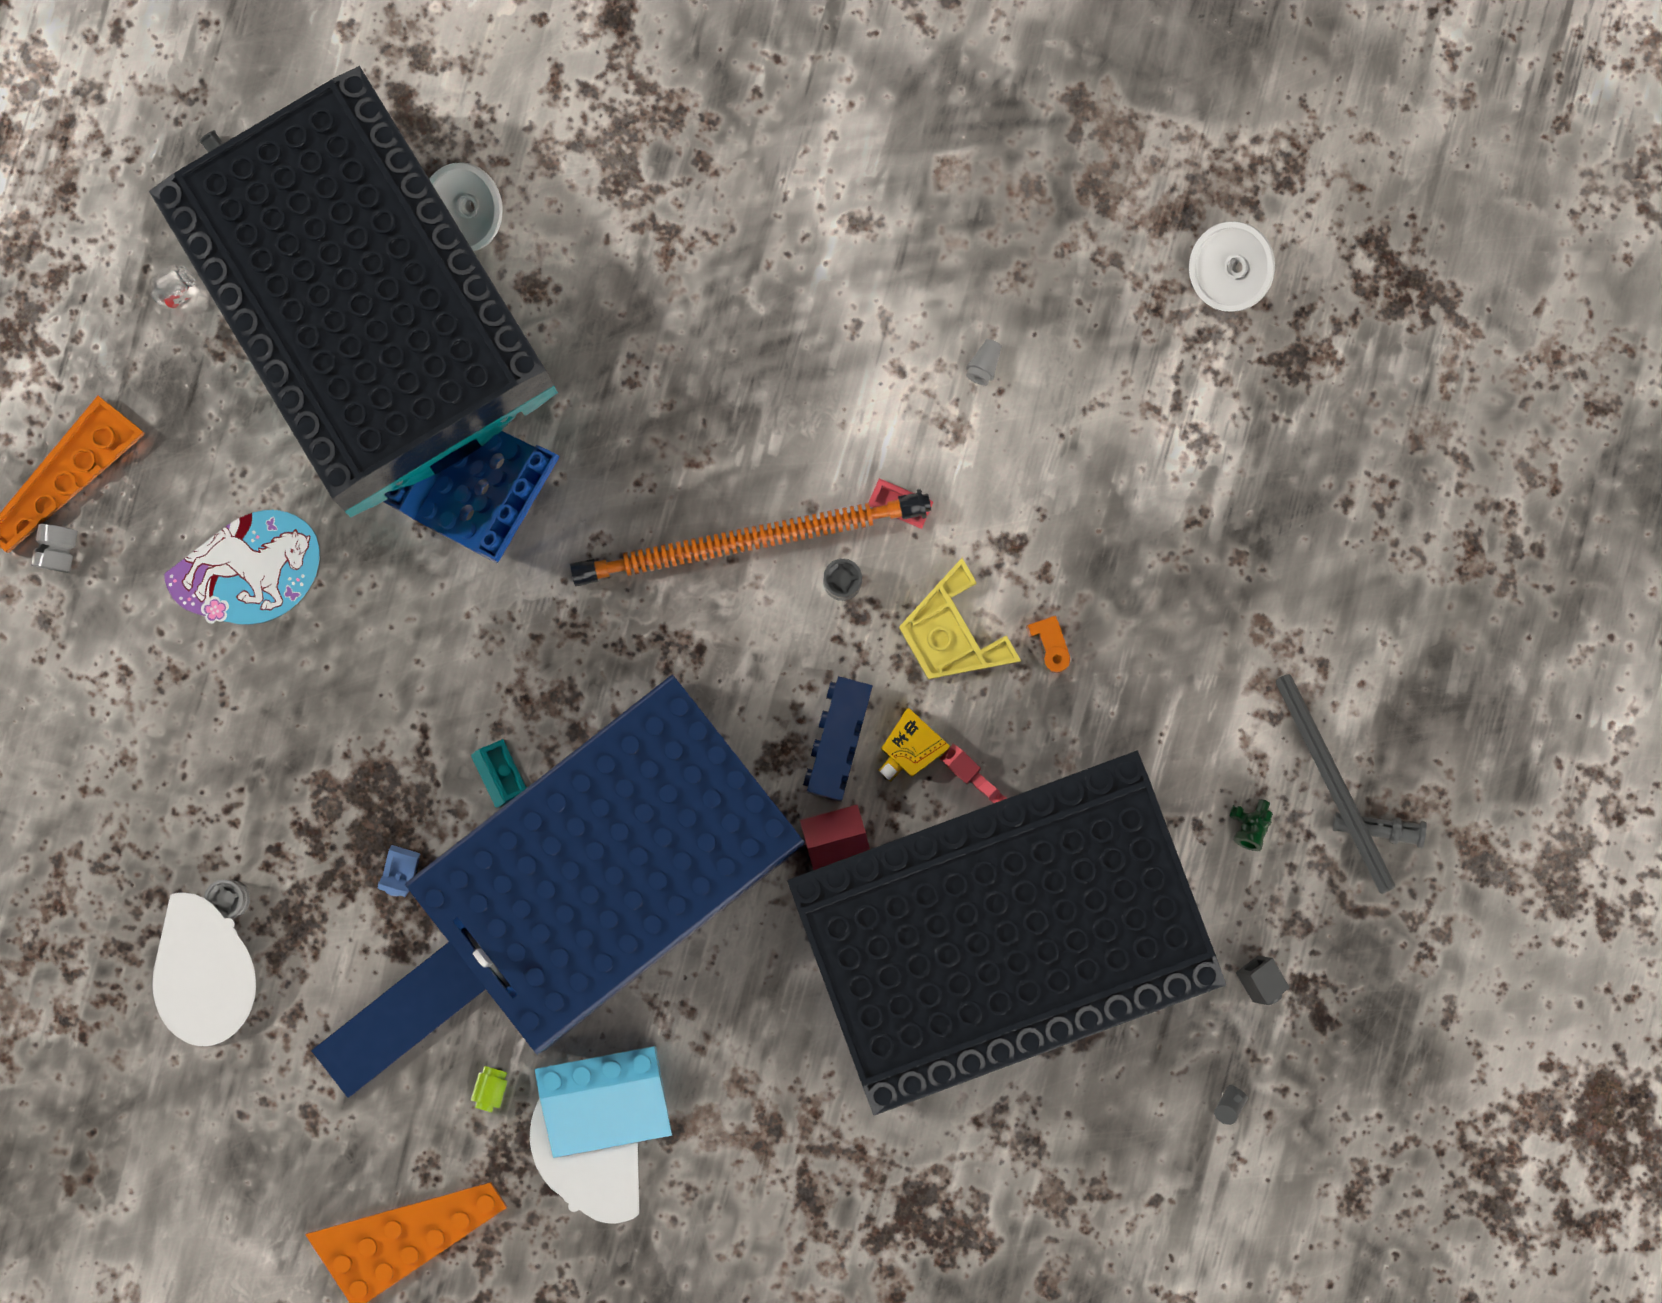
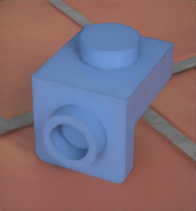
M391 845L383 876L377 888L391 896L406 897L409 890L405 883L415 876L420 853Z

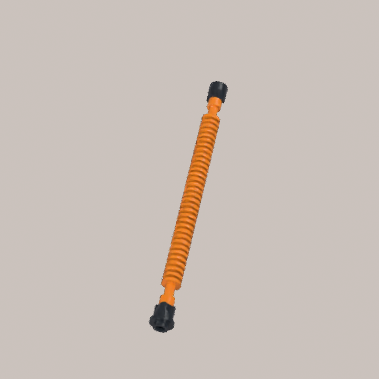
M917 489V493L898 496V500L888 501L887 505L870 508L869 503H865L866 509L863 510L862 505L859 504L857 505L858 511H855L854 506H850L849 513H847L846 507L842 508L843 514L839 513V509H834L835 516H832L831 510L827 511L828 517L824 516V512H820V519H817L816 513L812 514L813 520H809V515H805V522H802L800 516L797 517L798 523L796 524L794 519L790 518V525H787L785 519L782 520L781 527H779L778 521L774 522L775 528H772L771 523H766V530H764L763 524L759 525L760 531H757L756 526H751L752 533H749L748 527L744 528L745 534L741 533V529H737V536H734L733 530L729 531L730 537L726 536V532H722V539H719L717 533L714 534L713 541L711 535H707V542H704L702 536L698 537V544L695 538L691 539L692 545H689L688 540H683V547L680 541L676 542L677 548H674L673 543H668L669 550L666 549L665 544L661 545V551H659L658 546H654V553L651 552L650 547L646 548V554H644L643 549H639V556H636L634 550L631 551L630 558L628 552H624V559L607 562L606 559L600 561L591 559L570 563L572 578L575 587L599 582L598 579L610 577L611 573L625 570L627 575L631 576L632 569H634L635 575L640 574V567L642 572L645 573L647 572V566H649L650 571H655V564L658 570L662 569V563H664L665 568H670L669 561H672V565L675 567L677 566V560L680 561V565H684V558H687L688 564L692 563V557L695 558V562H699V555H702L703 561L708 560V553L710 558L714 559V552H717L719 558L723 557V550L726 556L730 555L729 549H732L733 554H738V547H740L741 553L745 552L744 546L748 547V551H753L752 544H755L756 550L760 549L759 543H763V548H768L767 541H770L772 547L775 546V540H778V544L782 545V538H785L786 544L791 543L790 537L792 536L794 542L798 541L797 535L801 536V541L806 540V533H808L809 539H812V532L816 533V537H821V530H823L824 536L828 535L827 529H831V534H836V527H838L839 533L843 532L842 526H846V530L851 531L850 524H853L855 530L858 529L857 523L861 522V527L865 528V521H868L870 527L874 526L873 520L889 516L890 519L902 517L904 520L922 516V519L927 518L926 512L931 511L928 493L922 494L921 489Z

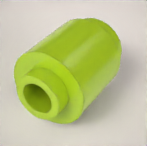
M487 1066L483 1067L482 1073L479 1072L471 1097V1100L476 1102L475 1108L491 1113L494 1107L500 1108L508 1082L505 1080L507 1072Z

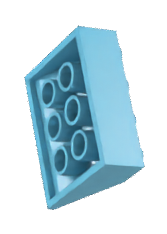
M656 1046L535 1069L541 1107L553 1158L672 1136Z

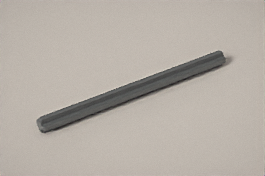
M1286 674L1276 680V685L1379 892L1383 894L1394 889L1395 883L1292 676Z

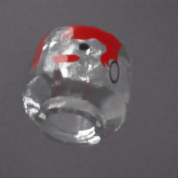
M171 264L152 278L151 285L153 290L150 293L158 305L162 306L165 304L167 307L174 309L195 294L194 286L196 285V280L185 266L181 265L179 267Z

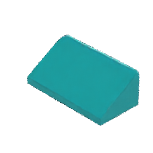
M504 739L482 747L471 754V758L496 808L507 804L527 788Z

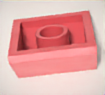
M858 804L800 820L813 870L870 850Z

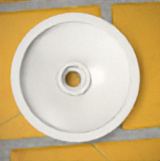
M452 163L438 169L429 179L472 250L476 251L485 247L497 234L502 220V200L496 184L484 170L469 163ZM472 201H473L474 207H475L474 210L471 208V202H472Z
M1224 222L1208 229L1201 235L1193 247L1189 261L1191 283L1198 296L1209 306L1228 312L1242 311L1258 303L1268 292L1275 273V258L1268 240L1259 230L1241 222ZM1238 262H1241L1243 265L1241 272L1236 270Z

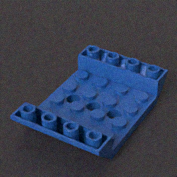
M501 431L495 434L483 446L480 445L477 439H474L431 465L435 475L413 485L386 492L385 495L388 499L383 502L431 530L497 564L560 456L539 445L533 446ZM504 458L501 467L497 468L498 462ZM489 484L488 490L482 494L483 488ZM474 510L472 517L467 520L468 514Z

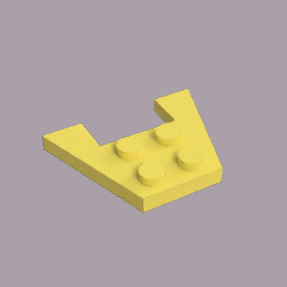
M963 558L955 564L899 626V630L928 680L1021 662L1007 635L980 650L951 598L977 584Z

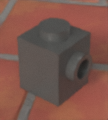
M1258 955L1236 972L1254 1003L1272 1005L1282 998V994L1290 988L1274 959Z

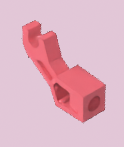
M954 743L939 758L965 784H973L993 804L1007 799L979 773L981 768Z

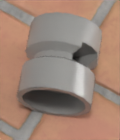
M38 524L36 541L39 543V547L33 551L31 566L60 572H70L73 555L69 553V550L75 547L78 531L60 526Z
M235 880L215 881L210 884L204 895V898L212 903L225 919L238 918L243 915L250 903V894L246 886Z

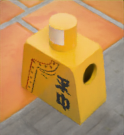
M908 708L881 748L889 758L878 771L890 782L902 770L912 778L946 752L950 745Z

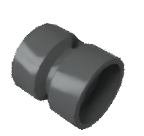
M841 558L832 561L826 567L823 578V585L828 595L835 600L846 601L858 594L862 584V573L857 564L849 559Z

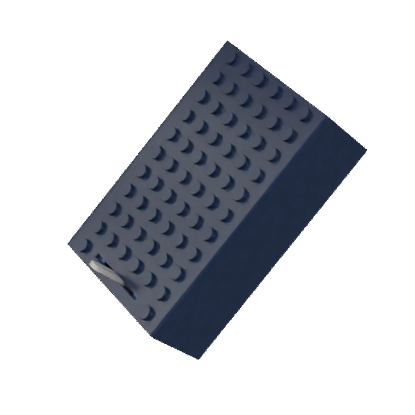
M672 674L407 881L405 886L529 1046L538 1055L556 1043L793 856L806 843Z

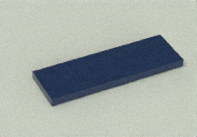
M448 942L311 1051L347 1098H350L486 989Z

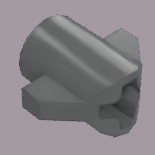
M1233 1085L1227 1086L1214 1110L1215 1117L1223 1124H1234L1246 1104L1248 1096Z

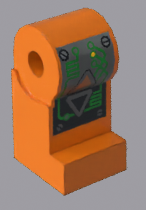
M1056 615L1026 626L1029 637L1038 635L1044 652L1042 661L1045 669L1052 673H1060L1065 670L1070 663V654Z

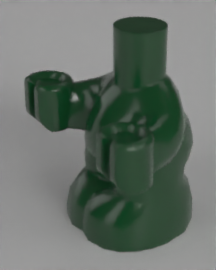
M1259 799L1255 811L1251 813H1245L1241 806L1235 807L1233 805L1229 816L1242 823L1240 830L1234 835L1233 840L1235 843L1251 851L1262 850L1263 839L1268 832V827L1272 823L1273 813L1268 810L1270 802Z

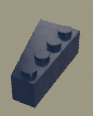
M838 676L836 683L830 682L826 699L831 700L829 711H822L818 728L824 730L821 740L815 739L811 752V757L816 758L813 769L807 768L803 786L808 787V794L842 802L873 685Z

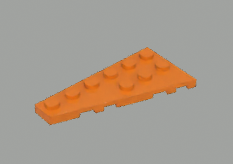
M488 1182L309 1232L305 1235L349 1303H367L505 1210L508 1206L493 1183Z

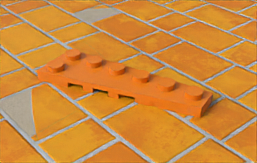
M98 395L0 512V548L10 553L38 528V524H43L140 440L145 433Z

